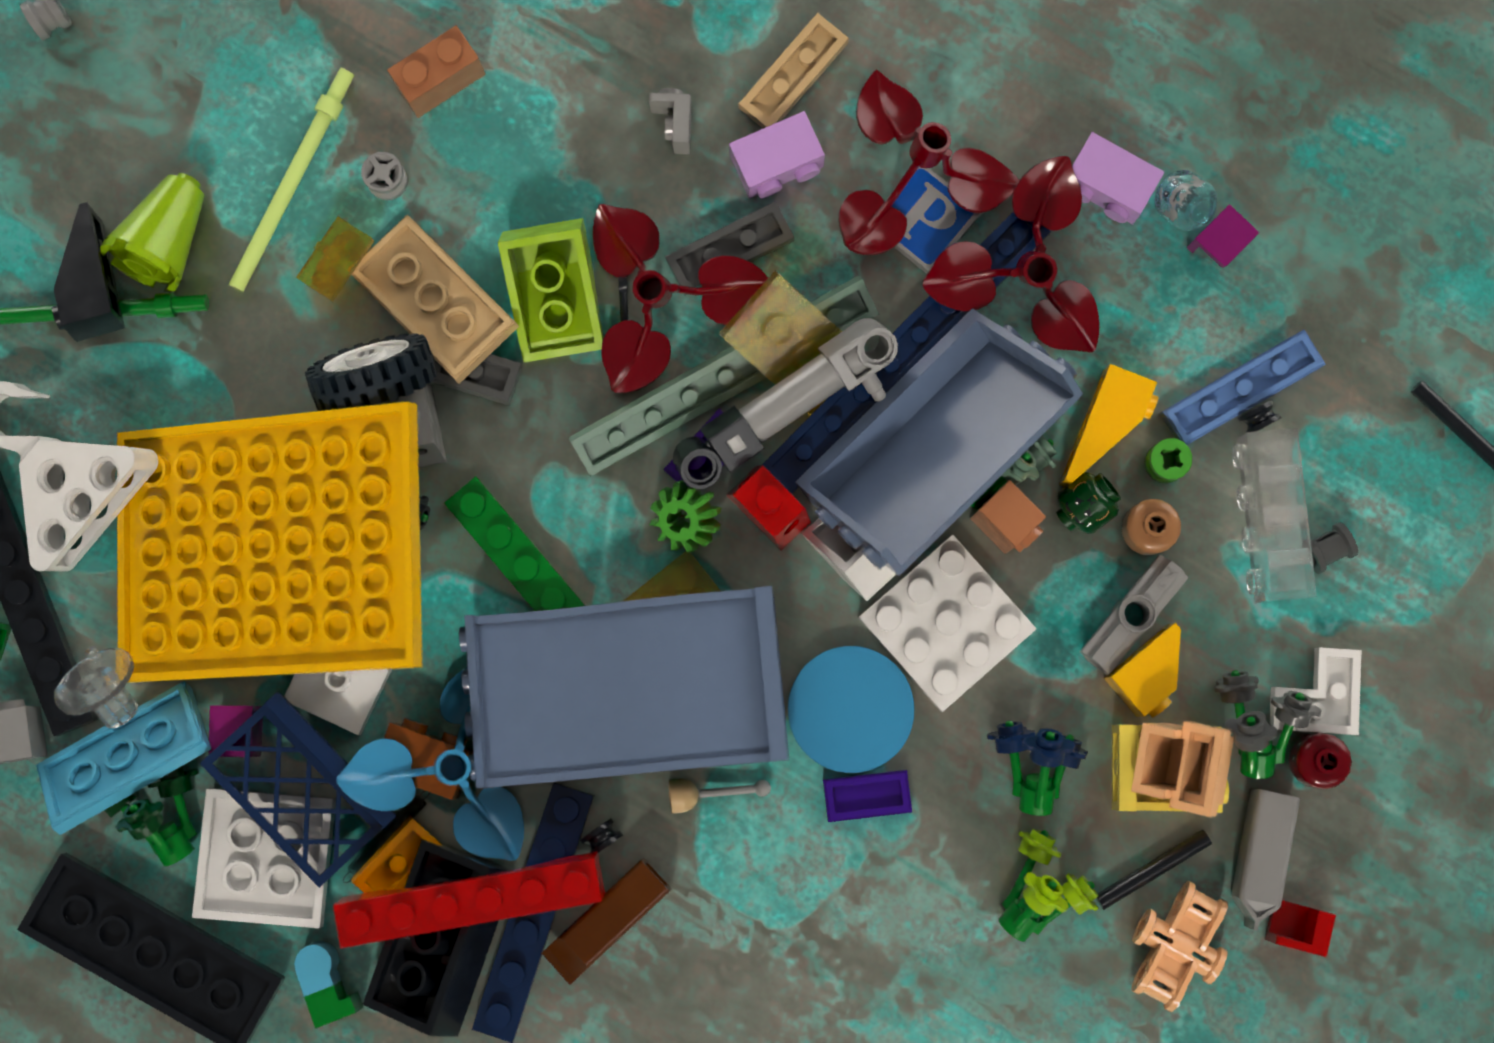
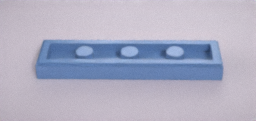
M1302 330L1162 411L1160 415L1174 438L1188 445L1326 364L1306 331Z

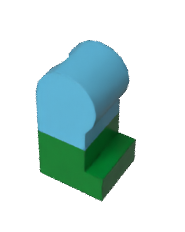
M324 941L314 942L301 949L294 962L295 972L315 1029L355 1014L364 1008L358 991L346 995L337 970L339 964L338 952L333 945Z

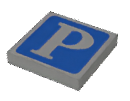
M919 167L891 206L902 212L907 219L904 237L894 248L927 274L938 255L946 247L959 242L982 213L969 212L959 207L948 193V183L930 168Z

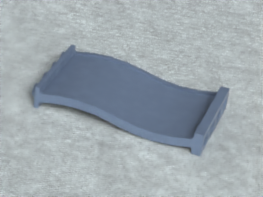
M772 586L754 587V589L656 597L544 611L464 616L465 626L459 628V643L461 651L467 652L468 669L462 670V686L464 694H470L471 711L465 713V730L467 737H473L474 754L468 756L471 763L469 778L476 781V788L485 789L706 767L789 761L776 608Z

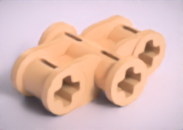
M1186 881L1177 893L1165 921L1157 917L1155 910L1149 908L1139 920L1132 937L1134 944L1138 946L1145 944L1151 948L1134 977L1131 990L1136 994L1143 992L1164 1004V1009L1169 1012H1173L1180 1004L1195 972L1202 975V980L1205 983L1212 984L1221 973L1227 959L1228 952L1222 947L1215 949L1209 944L1224 919L1228 902L1222 898L1215 900L1196 890V885L1191 881ZM1193 904L1204 908L1205 913L1194 908ZM1154 931H1157L1162 935L1166 936L1167 940H1163L1154 935ZM1195 952L1203 956L1205 960H1199L1198 958L1194 957L1192 953ZM1157 980L1158 982L1166 985V988H1161L1160 986L1154 984L1153 981Z

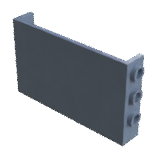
M972 308L886 392V397L882 401H877L795 483L813 506L817 508L815 514L827 527L833 530L836 526H839L838 533L855 550L862 545L865 548L862 553L876 568L881 570L886 565L896 575L900 576L1083 395L1074 380L1077 373L1063 358L1052 359L1047 351L1036 341L1025 342L1020 334L1010 325L1005 324L1001 327Z

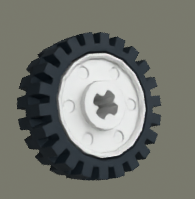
M408 333L400 334L397 337L395 335L386 336L382 340L377 338L370 340L366 344L359 343L353 345L354 347L350 349L344 348L339 350L338 354H330L324 357V360H318L305 371L309 390L318 411L380 405L386 401L391 403L399 400V396H408L413 394L414 390H421L426 387V384L431 383L437 377L434 359L427 339L424 335H419L418 333L410 335Z

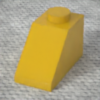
M1176 623L1164 626L1119 664L1109 675L1104 677L1105 681L1136 717H1145L1149 714L1154 718L1172 703L1168 696L1177 690L1181 628Z

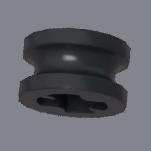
M1272 400L1238 417L1240 422L1247 424L1248 429L1245 432L1248 436L1282 418L1280 414H1275L1272 411V406L1274 405Z
M612 818L580 839L582 844L590 846V853L601 852L623 836L621 831L617 832L613 829L614 821Z

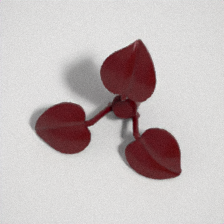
M875 70L870 75L857 101L856 119L862 133L876 144H887L894 138L899 144L913 141L909 149L913 162L886 201L878 193L871 190L855 191L844 200L839 210L838 222L844 245L850 251L861 255H877L885 253L899 244L906 232L907 219L902 212L891 206L919 167L933 168L942 160L944 174L951 177L947 186L950 197L959 207L969 212H988L1013 195L1014 188L1019 179L1008 167L986 152L974 148L959 149L952 155V150L948 149L951 145V134L945 126L940 123L930 122L920 127L923 120V110L913 94L889 80L879 70Z
M1058 156L1036 164L1020 178L1014 188L1012 195L1013 212L1016 217L1023 221H1034L1032 232L1036 245L1035 251L1023 254L1019 258L1016 268L991 269V256L984 247L969 241L954 243L946 247L938 255L929 272L924 277L922 286L926 293L936 302L951 309L970 311L973 308L974 310H979L992 302L996 296V286L992 277H1019L1022 282L1038 288L1043 287V293L1047 297L1038 301L1031 313V327L1035 336L1043 344L1058 350L1094 352L1098 344L1100 330L1099 314L1095 299L1087 287L1074 280H1064L1056 286L1053 292L1051 291L1052 282L1057 275V264L1050 255L1045 254L1047 248L1043 244L1040 231L1041 225L1053 231L1064 229L1072 224L1079 215L1082 205V193L1070 158L1068 156Z
M600 204L597 208L593 224V244L596 257L603 269L617 278L628 277L638 267V275L634 279L632 289L636 299L644 304L642 307L645 319L644 327L633 320L621 321L607 331L602 342V361L609 378L611 390L615 393H627L642 389L659 378L667 368L671 357V343L663 333L651 331L653 325L652 309L665 306L670 301L672 293L695 296L703 295L701 307L708 318L718 324L734 325L751 316L771 289L770 279L759 267L742 258L727 255L716 256L701 265L698 277L702 287L694 288L675 283L670 284L668 279L660 273L647 270L646 265L643 263L652 259L659 249L660 233L655 222L646 214L634 209L614 207L607 204Z

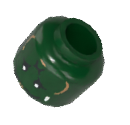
M1084 472L1072 484H1067L1058 492L1057 499L1061 508L1056 511V514L1069 531L1072 532L1078 528L1085 534H1093L1117 516L1119 511L1117 502L1121 500V497L1115 487L1102 473L1095 476L1092 473Z

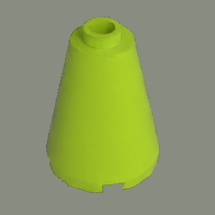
M185 173L167 175L104 239L100 246L101 254L104 256L109 251L114 256L110 264L128 277L148 287L153 288L157 281L167 284L164 291H176L183 277L204 200V193L199 189L201 187L200 183Z

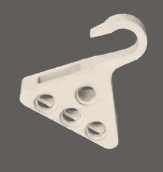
M0 381V404L10 396L24 399L50 397V395L33 391L23 384ZM0 430V448L15 451L20 455L19 471L31 567L37 571L72 570L157 469V454L152 449L63 442L57 438L42 436H7ZM116 470H117L118 475H117V479L115 480V473H116ZM133 474V480L131 484L126 488H122V486ZM108 504L106 514L103 517L97 519L96 517ZM82 535V541L80 545L75 549H71V547Z

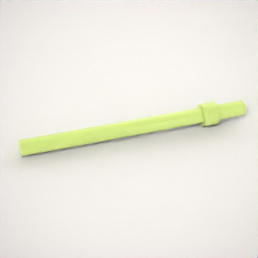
M339 68L327 94H321L314 108L317 113L228 284L231 287L244 292L331 121L337 120L344 107L341 101L355 76L350 71Z

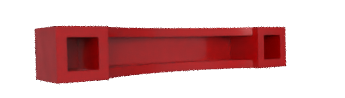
M597 851L557 858L541 864L468 879L402 889H383L344 896L333 904L340 948L598 903L602 902L605 896V889Z

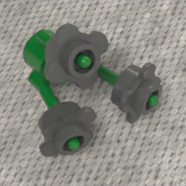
M1233 670L1232 672L1222 675L1223 679L1216 681L1214 689L1215 692L1220 693L1222 702L1234 703L1236 718L1228 719L1225 723V729L1231 730V733L1234 734V744L1238 748V754L1241 755L1240 772L1244 776L1253 779L1271 778L1275 774V764L1285 763L1286 747L1293 728L1308 727L1311 717H1319L1322 710L1315 705H1311L1312 699L1309 696L1297 691H1288L1282 697H1272L1271 704L1277 707L1275 717L1285 723L1277 746H1273L1272 740L1277 737L1278 732L1276 727L1268 724L1266 715L1259 711L1245 713L1244 702L1256 698L1255 689L1258 688V677L1249 676L1246 671Z

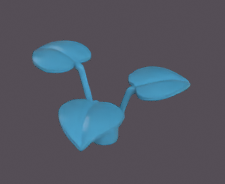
M460 671L447 683L440 697L442 717L450 723L461 724L454 750H447L439 754L433 766L411 769L412 756L403 744L392 739L374 740L357 751L348 765L337 776V784L355 802L378 811L398 810L413 800L416 789L411 777L435 774L436 778L443 784H459L470 803L462 805L454 815L453 833L459 845L464 850L479 857L515 861L520 855L524 839V821L518 801L511 792L503 787L485 788L476 797L469 786V782L466 780L471 771V763L466 754L463 753L466 737L465 713L471 711L470 694H464L462 671Z

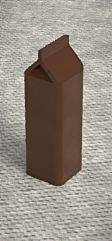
M642 858L605 893L602 902L594 903L542 952V955L571 985L663 899L672 888Z

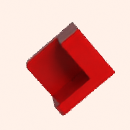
M1282 900L1281 907L1270 915L1265 940L1277 945L1327 957L1336 915Z

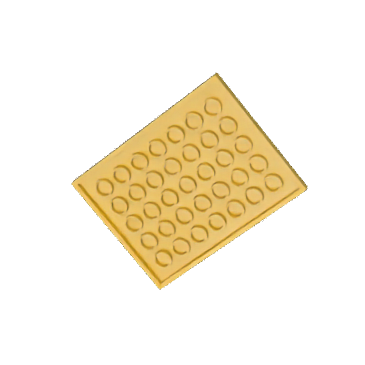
M399 402L117 433V446L152 449L158 456L157 469L117 516L118 683L422 667L417 404ZM133 474L122 486V488H126L131 484L133 480Z

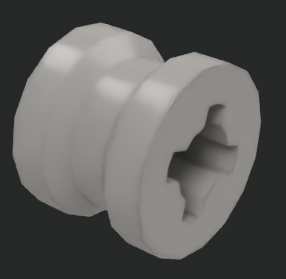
M26 0L19 4L25 18L42 41L50 38L52 31L58 27L65 29L72 25L68 14L59 0H35L34 2Z
M376 152L364 161L361 168L362 179L373 195L382 200H394L405 192L408 185V176L400 161L393 154Z

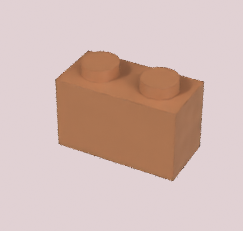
M457 25L387 69L396 87L417 118L486 75L479 57Z
M1009 480L970 519L1006 554L1014 548L1020 553L1036 540L1043 532L1038 525L1046 516Z

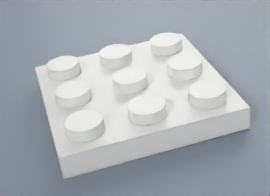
M954 535L950 536L858 617L940 712L945 711L1037 629Z
M207 788L192 918L322 928L324 925L328 880L319 888L225 789ZM249 791L248 800L255 807L274 808V793ZM280 794L279 808H305V796ZM310 796V808H336V798ZM262 813L273 825V813ZM279 813L278 831L285 838H303L305 813ZM310 813L309 839H332L335 814ZM291 844L303 856V844ZM308 844V862L319 874L330 866L332 844Z

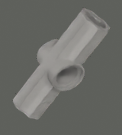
M1161 554L1158 555L1124 598L1114 605L1110 615L1079 652L1094 667L1109 675L1140 636L1154 625L1156 617L1189 577L1172 560L1167 559ZM1130 603L1138 605L1142 610L1143 620L1138 626L1129 624L1125 618V609Z

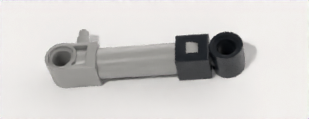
M863 318L854 322L847 329L818 348L821 353L820 355L738 410L734 405L703 426L701 432L707 441L700 437H688L682 440L673 452V463L681 478L688 486L695 489H706L718 481L722 473V463L729 472H732L765 448L761 443L843 387L850 391L862 383L875 401H882L886 397V393L876 372L888 366L895 359L898 352L896 337L874 319ZM874 335H879L877 346L871 351H864L866 341ZM697 456L706 457L705 463L700 468L688 469V465L693 458Z

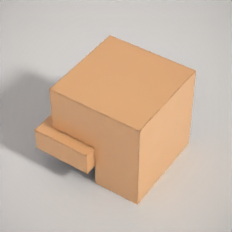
M1183 721V725L1171 722L1143 723L1131 791L1160 799H1170V808L1207 817H1216L1218 805H1222L1224 801L1234 736H1230L1231 730L1192 721Z

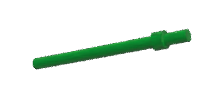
M174 292L156 293L154 298L119 300L122 316L156 314L158 318L176 317L178 313L209 310L207 294L176 296ZM57 304L0 308V325L55 321L52 306Z

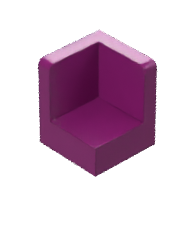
M1229 204L1190 243L1187 249L1194 253L1200 247L1220 267L1224 268L1260 232Z
M210 705L209 742L212 749L208 751V755L262 706ZM263 718L252 727L251 746H262ZM246 734L232 746H245ZM226 751L220 757H245V751ZM250 751V757H261L262 751Z

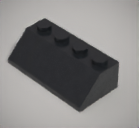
M421 840L404 888L468 879L511 869L482 857L427 840ZM499 920L385 940L362 1005L428 1036H458Z

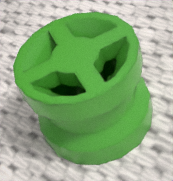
M1167 438L1161 440L1148 450L1145 456L1144 467L1147 474L1153 480L1159 483H1171L1189 472L1192 465V453L1183 441L1176 438Z

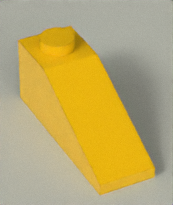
M1109 364L1103 370L1058 485L1065 487L1067 484H1072L1142 422L1143 418H1151L1159 396L1153 394L1157 385L1156 381L1113 364Z

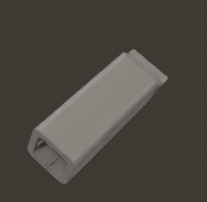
M1250 789L1231 893L1233 900L1245 916L1244 926L1258 931L1259 922L1281 907L1300 802L1299 797L1261 789Z

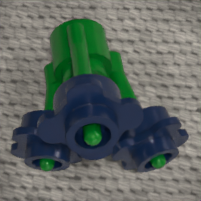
M1008 720L1006 723L997 725L998 731L988 733L987 739L995 740L997 753L1009 754L1013 775L1012 795L1020 797L1019 810L1034 816L1051 815L1053 813L1054 799L1059 798L1060 784L1065 768L1078 769L1081 759H1086L1088 751L1081 748L1082 742L1075 739L1073 735L1065 736L1054 729L1043 728L1036 735L1035 730H1027V727H1024L1022 722ZM1030 750V759L1040 766V772L1028 774L1026 781H1024L1019 752ZM1056 767L1051 778L1049 776L1050 768Z

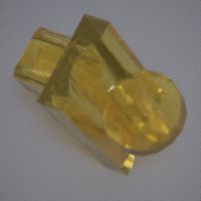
M337 216L322 240L315 244L314 252L296 278L334 302L374 243L373 238Z

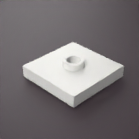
M392 669L294 674L284 696L292 705L356 735H361Z

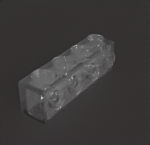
M1298 428L1247 432L1237 438V444L1233 446L1232 456L1234 467L1240 469L1242 486H1238L1237 502L1239 509L1245 511L1246 527L1242 529L1241 537L1243 549L1246 553L1249 552L1251 569H1248L1246 572L1248 592L1250 595L1254 594L1255 604L1304 600L1317 597Z

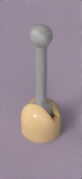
M668 780L671 814L684 813L691 810L697 804L699 798L756 793L758 796L764 797L771 791V785L766 780H759L755 785L701 790L690 780Z

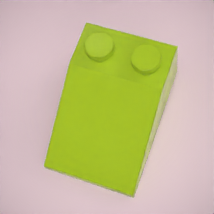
M579 218L503 231L497 243L514 321L519 326L516 331L523 363L601 350L604 338L584 219Z

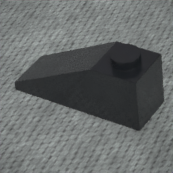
M88 202L78 206L54 286L57 305L52 306L56 325L60 330L65 329L76 342L125 329L109 252L107 251L104 256L100 252V246L105 239L102 220Z

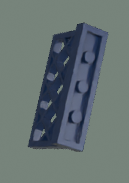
M277 691L261 708L200 762L202 767L319 888L396 817L394 811L370 809L355 802L343 792L337 784V776L348 765V762L280 691ZM264 716L277 728L276 747L251 746L252 727ZM246 734L245 746H232ZM282 734L294 747H282ZM226 751H245L244 777L225 776L214 762ZM250 751L276 752L275 777H249ZM282 752H300L307 759L306 778L280 777ZM312 766L324 778H311ZM232 782H243V794ZM249 782H275L274 808L255 807L248 800ZM280 782L306 783L305 808H279ZM311 783H329L337 791L336 808H310ZM341 796L353 809L341 808ZM262 813H273V825ZM279 813H305L304 837L285 838L278 831ZM310 813L336 814L335 839H309ZM341 814H359L371 826L358 839H339ZM291 844H303V856ZM308 844H334V862L321 874L308 862ZM339 844L351 845L339 856Z

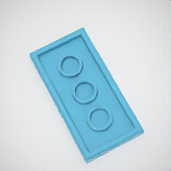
M185 680L36 764L51 827L55 832L61 835L212 749L192 687Z

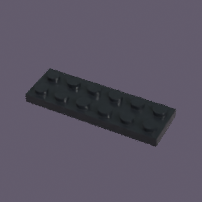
M68 853L60 854L17 929L215 1043H249L286 978Z

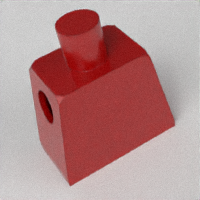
M763 465L755 466L726 494L780 551L811 523L804 506Z

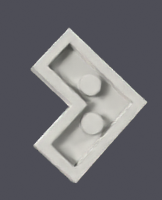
M1314 648L1313 689L1271 687L1269 725L1276 727L1277 730H1282L1285 724L1275 717L1277 707L1271 704L1272 697H1282L1288 691H1297L1309 696L1312 699L1311 705L1319 707L1322 713L1319 717L1312 716L1308 727H1294L1293 731L1359 735L1362 650Z

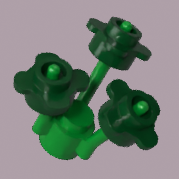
M183 765L148 785V788H158L160 798L173 796L181 824L178 827L174 821L162 825L164 818L160 812L163 810L164 805L161 801L151 803L149 799L138 800L129 805L138 797L136 792L104 811L110 818L122 811L123 819L116 825L118 832L127 830L135 840L145 838L164 867L175 864L195 849L189 839L197 835V832L190 822L183 793L194 789L191 776L199 774V770L196 768L185 771Z

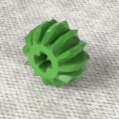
M683 480L674 483L672 488L665 487L659 491L660 500L653 502L650 507L658 515L651 520L650 525L660 527L662 530L658 535L657 541H664L670 538L671 551H677L684 546L687 553L697 550L699 544L706 546L713 541L711 533L720 530L722 525L713 518L721 513L722 508L711 506L709 502L713 499L714 492L709 491L702 495L701 489L688 487ZM681 510L687 512L688 515H682ZM690 518V523L685 521V519Z

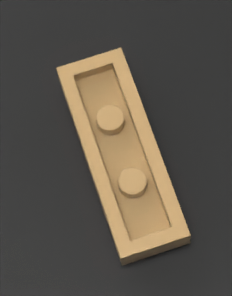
M817 13L738 103L739 109L762 128L782 121L847 46L849 38Z

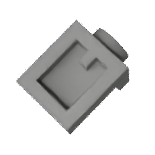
M676 88L660 89L659 93H650L649 104L651 113L673 114L666 115L665 140H672L674 154H690L691 94H683L682 90Z

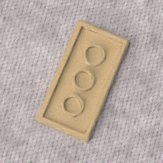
M408 214L348 270L409 334L418 333L426 337L433 358L458 384L519 327Z

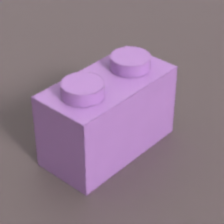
M805 111L729 143V156L749 199L757 195L761 199L770 197L782 189V184L797 179L798 182L807 181L820 173L819 168L824 167L825 154Z
M1091 132L1072 166L1081 188L1083 203L1091 201L1102 207L1105 215L1119 223H1126L1127 221L1132 225L1141 215L1165 173L1094 132Z

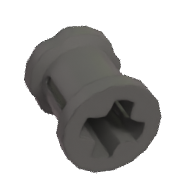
M1341 522L1333 525L1332 531L1314 540L1307 538L1300 544L1305 559L1317 574L1324 572L1328 565L1344 557L1353 558L1358 555V547L1353 535Z

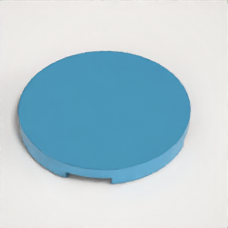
M843 646L817 655L799 672L789 694L788 719L796 742L812 760L821 766L837 772L859 773L885 764L904 746L913 725L914 699L905 675L889 658L865 647Z

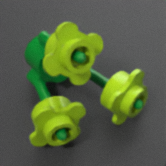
M1034 828L1030 834L1022 830L1019 831L1018 835L1023 838L1018 851L1028 858L1011 893L1001 903L1006 910L998 919L1000 925L1012 937L1025 942L1032 933L1039 935L1048 923L1071 906L1079 915H1082L1088 909H1093L1094 911L1099 909L1093 901L1098 897L1094 889L1095 884L1088 881L1083 875L1077 879L1073 874L1068 873L1065 875L1068 881L1061 885L1055 878L1049 875L1037 877L1031 873L1036 862L1049 865L1053 856L1060 858L1062 853L1057 851V847L1054 846L1056 839L1051 837L1048 831H1040ZM1025 884H1027L1028 887L1023 891V897L1019 899Z

